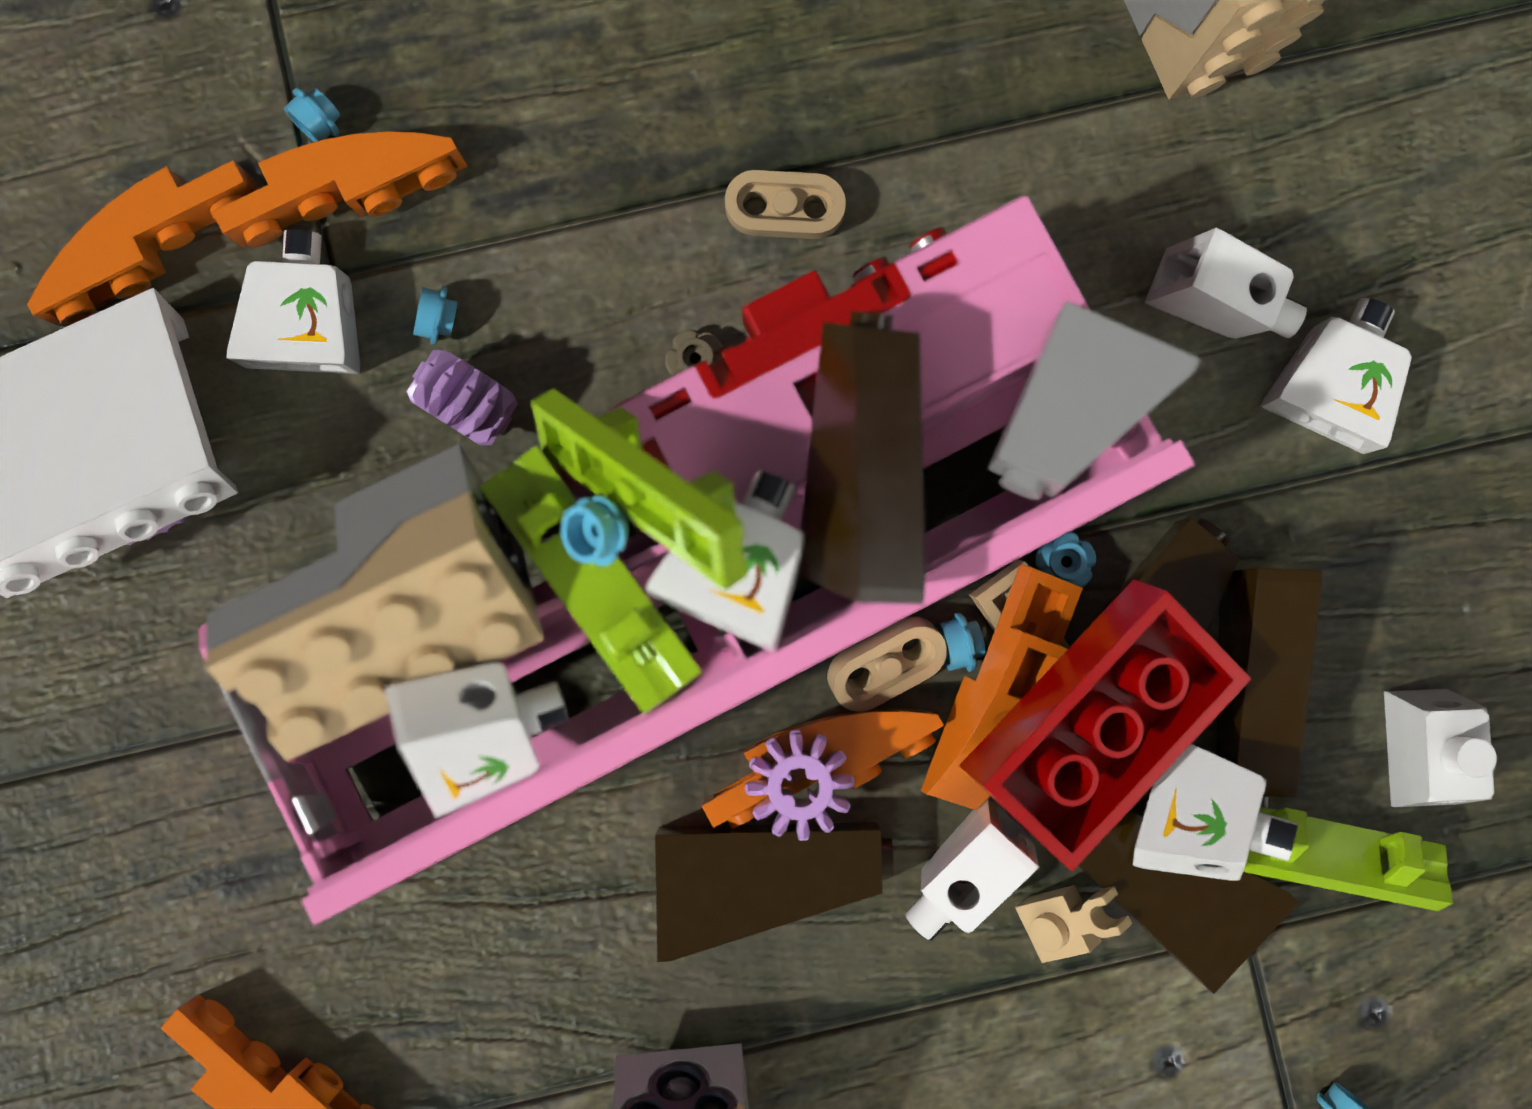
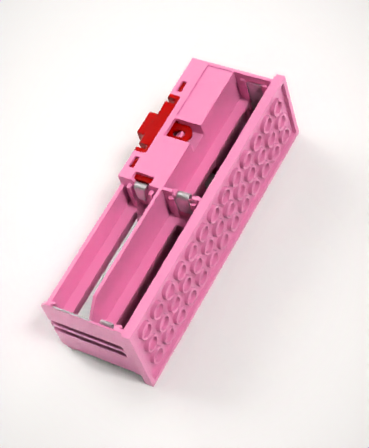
M1021 196L947 234L944 227H939L925 233L910 245L912 253L891 264L886 257H881L867 263L852 275L855 282L850 284V288L833 297L830 296L818 271L813 270L758 298L741 309L743 325L749 335L745 339L746 342L735 348L731 346L721 351L722 358L708 365L707 361L704 360L607 410L606 413L622 407L633 414L639 420L641 444H643L642 451L688 483L707 473L716 471L733 483L734 501L739 504L743 503L758 470L772 473L787 480L796 487V491L781 522L800 531L823 322L849 325L851 311L894 315L893 330L920 333L922 466L925 469L1006 427L1053 319L1063 304L1069 301L1087 310L1090 309L1028 196ZM1146 414L1053 497L1042 493L1040 499L1035 500L1007 490L924 533L925 595L923 604L857 603L828 588L821 587L790 603L781 639L775 653L677 609L698 652L691 656L702 669L703 674L647 715L641 712L625 689L570 718V723L552 728L533 737L532 742L539 762V769L535 774L437 818L425 796L422 795L394 811L373 820L353 781L349 768L397 744L390 713L286 761L268 741L267 717L255 703L244 700L238 694L237 688L226 692L220 684L219 686L303 855L301 858L314 886L307 889L309 896L302 899V902L313 925H316L832 657L895 622L1027 555L1061 535L1134 499L1195 464L1182 440L1173 444L1169 438L1162 442L1149 416ZM549 460L578 501L594 494ZM632 522L637 534L628 538L625 548L617 552V554L656 608L665 603L654 599L645 588L670 550ZM547 581L532 588L544 640L497 662L505 665L511 683L591 643ZM207 623L201 625L198 630L199 648L205 661L207 652Z

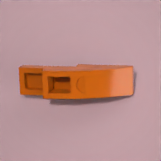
M390 131L351 134L296 147L258 162L268 185L212 212L222 233L242 248L246 246L261 247L277 240L283 234L282 229L302 219L304 221H315L330 215L337 209L336 203L342 200L360 218L367 214L371 217L385 215L402 204L401 198L422 188L425 191L442 188L457 177L456 172L468 166L454 141L449 137L425 133Z
M232 160L190 182L185 181L167 166L137 182L94 215L62 248L40 279L27 303L32 315L59 327H67L96 314V308L116 298L121 300L129 299L147 291L151 287L150 281L167 273L157 251H171L181 248L195 238V232L215 222L217 223L212 211L258 190L253 177Z
M1020 564L977 679L975 680L967 676L963 677L920 791L976 811L990 797L959 765L1068 650L1062 647L1061 644L1081 595L1082 587Z
M891 708L837 713L805 721L776 732L744 748V755L748 762L755 756L761 757L773 764L775 759L766 747V740L774 737L779 742L784 753L792 751L789 739L790 731L799 729L803 738L802 750L809 751L813 738L820 733L827 738L826 747L820 759L823 760L834 751L842 750L847 759L841 766L830 772V775L851 774L854 777V786L850 787V789H854L881 774L883 771L878 763L900 751L903 758L906 759L936 742L932 732L944 725L938 714L932 711ZM797 768L790 771L791 781L783 778L781 788L790 789L793 795L817 780L808 779L805 770ZM753 770L703 799L701 806L713 828L727 821L731 829H734L753 819V809L760 801L769 797V795H747L745 793V784L752 780H767L768 777Z
M200 994L177 1008L160 1027L207 1070L190 1090L214 1109H375L368 1104L360 1105L343 1090V1082L331 1068L322 1063L314 1064L305 1057L287 1073L280 1067L281 1061L278 1055L269 1046L260 1041H251L234 1026V1017L227 1008L217 1001L205 1000Z

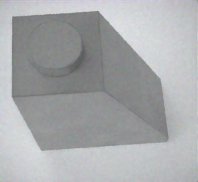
M1066 301L1053 319L988 469L1003 475L1000 484L1018 495L1039 500L1042 493L1053 497L1193 374L1200 358Z

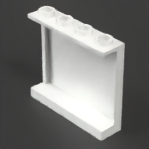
M154 287L0 357V595L6 599L14 595L29 593L35 590L40 583L68 570L88 566L94 563L99 556L130 542L145 540L153 536L158 529L189 515L207 512L216 503L238 493L236 485L217 468L178 343L189 338L184 319Z

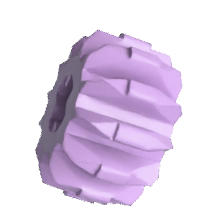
M433 350L426 362L422 361L412 376L415 379L406 391L412 403L480 446L492 445L498 435L504 433L512 420L510 416L518 405L514 394L510 390L446 350Z
M794 729L790 731L789 736L792 751L784 753L779 742L774 737L766 740L768 752L775 759L773 764L761 757L753 756L751 758L749 767L755 772L767 776L768 779L747 782L745 784V793L751 796L769 795L768 798L758 803L753 809L754 817L760 820L777 810L779 813L774 820L772 833L782 836L787 829L790 819L797 820L796 830L798 839L803 841L808 840L810 835L808 819L815 817L820 828L826 833L834 829L831 818L824 811L827 806L838 812H848L850 803L844 797L832 792L833 789L853 787L854 777L846 773L830 775V772L841 766L847 757L842 750H837L821 760L820 756L827 743L826 736L818 733L813 738L809 751L802 750L803 738L799 729ZM802 768L805 770L808 779L817 780L815 791L810 788L807 789V799L794 800L792 790L781 788L783 778L789 781L792 780L791 770Z

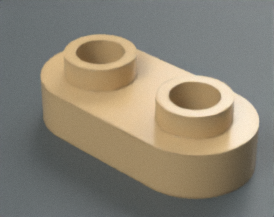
M749 170L737 175L730 182L725 193V210L729 222L739 232L750 236L800 239L825 238L839 228L846 209V198L841 186L833 178L819 173ZM751 198H759L765 202L767 207L763 213L751 215L744 209V204ZM811 201H818L824 205L826 213L820 218H811L805 214L804 206Z
M915 616L903 618L840 652L832 660L828 669L827 680L829 687L837 701L846 709L857 712L871 710L934 676L945 662L947 655L946 642L936 627L927 619ZM918 638L913 648L902 650L906 642ZM865 668L862 675L858 678H848L856 669Z

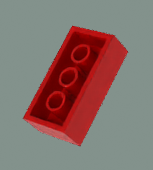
M1133 579L959 766L1047 851L1069 870L1073 871L1246 686L1251 678L1166 590Z

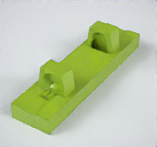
M555 389L531 401L541 450L548 460L595 495H602L612 500L627 519L724 591H727L748 576L746 557H744L742 551L744 541L743 523L736 516L734 486L732 482L716 471L707 473L689 483L642 451L643 444H641L639 420L622 407L595 418Z
M537 446L531 448L509 467L497 473L480 486L487 499L643 714L647 715L704 673L619 556L614 563L606 566L596 565L593 562L581 563L567 552L562 541L561 532L545 544H542L541 537L544 531L553 524L561 522L566 511L574 507L578 500Z
M1260 806L1259 812L1298 823L1295 841L1289 861L1249 850L1243 872L1433 911H1440L1453 904L1451 884L1447 875L1446 845L1423 841L1422 836L1410 833L1397 832L1390 834L1307 816L1305 811L1285 807L1275 810Z

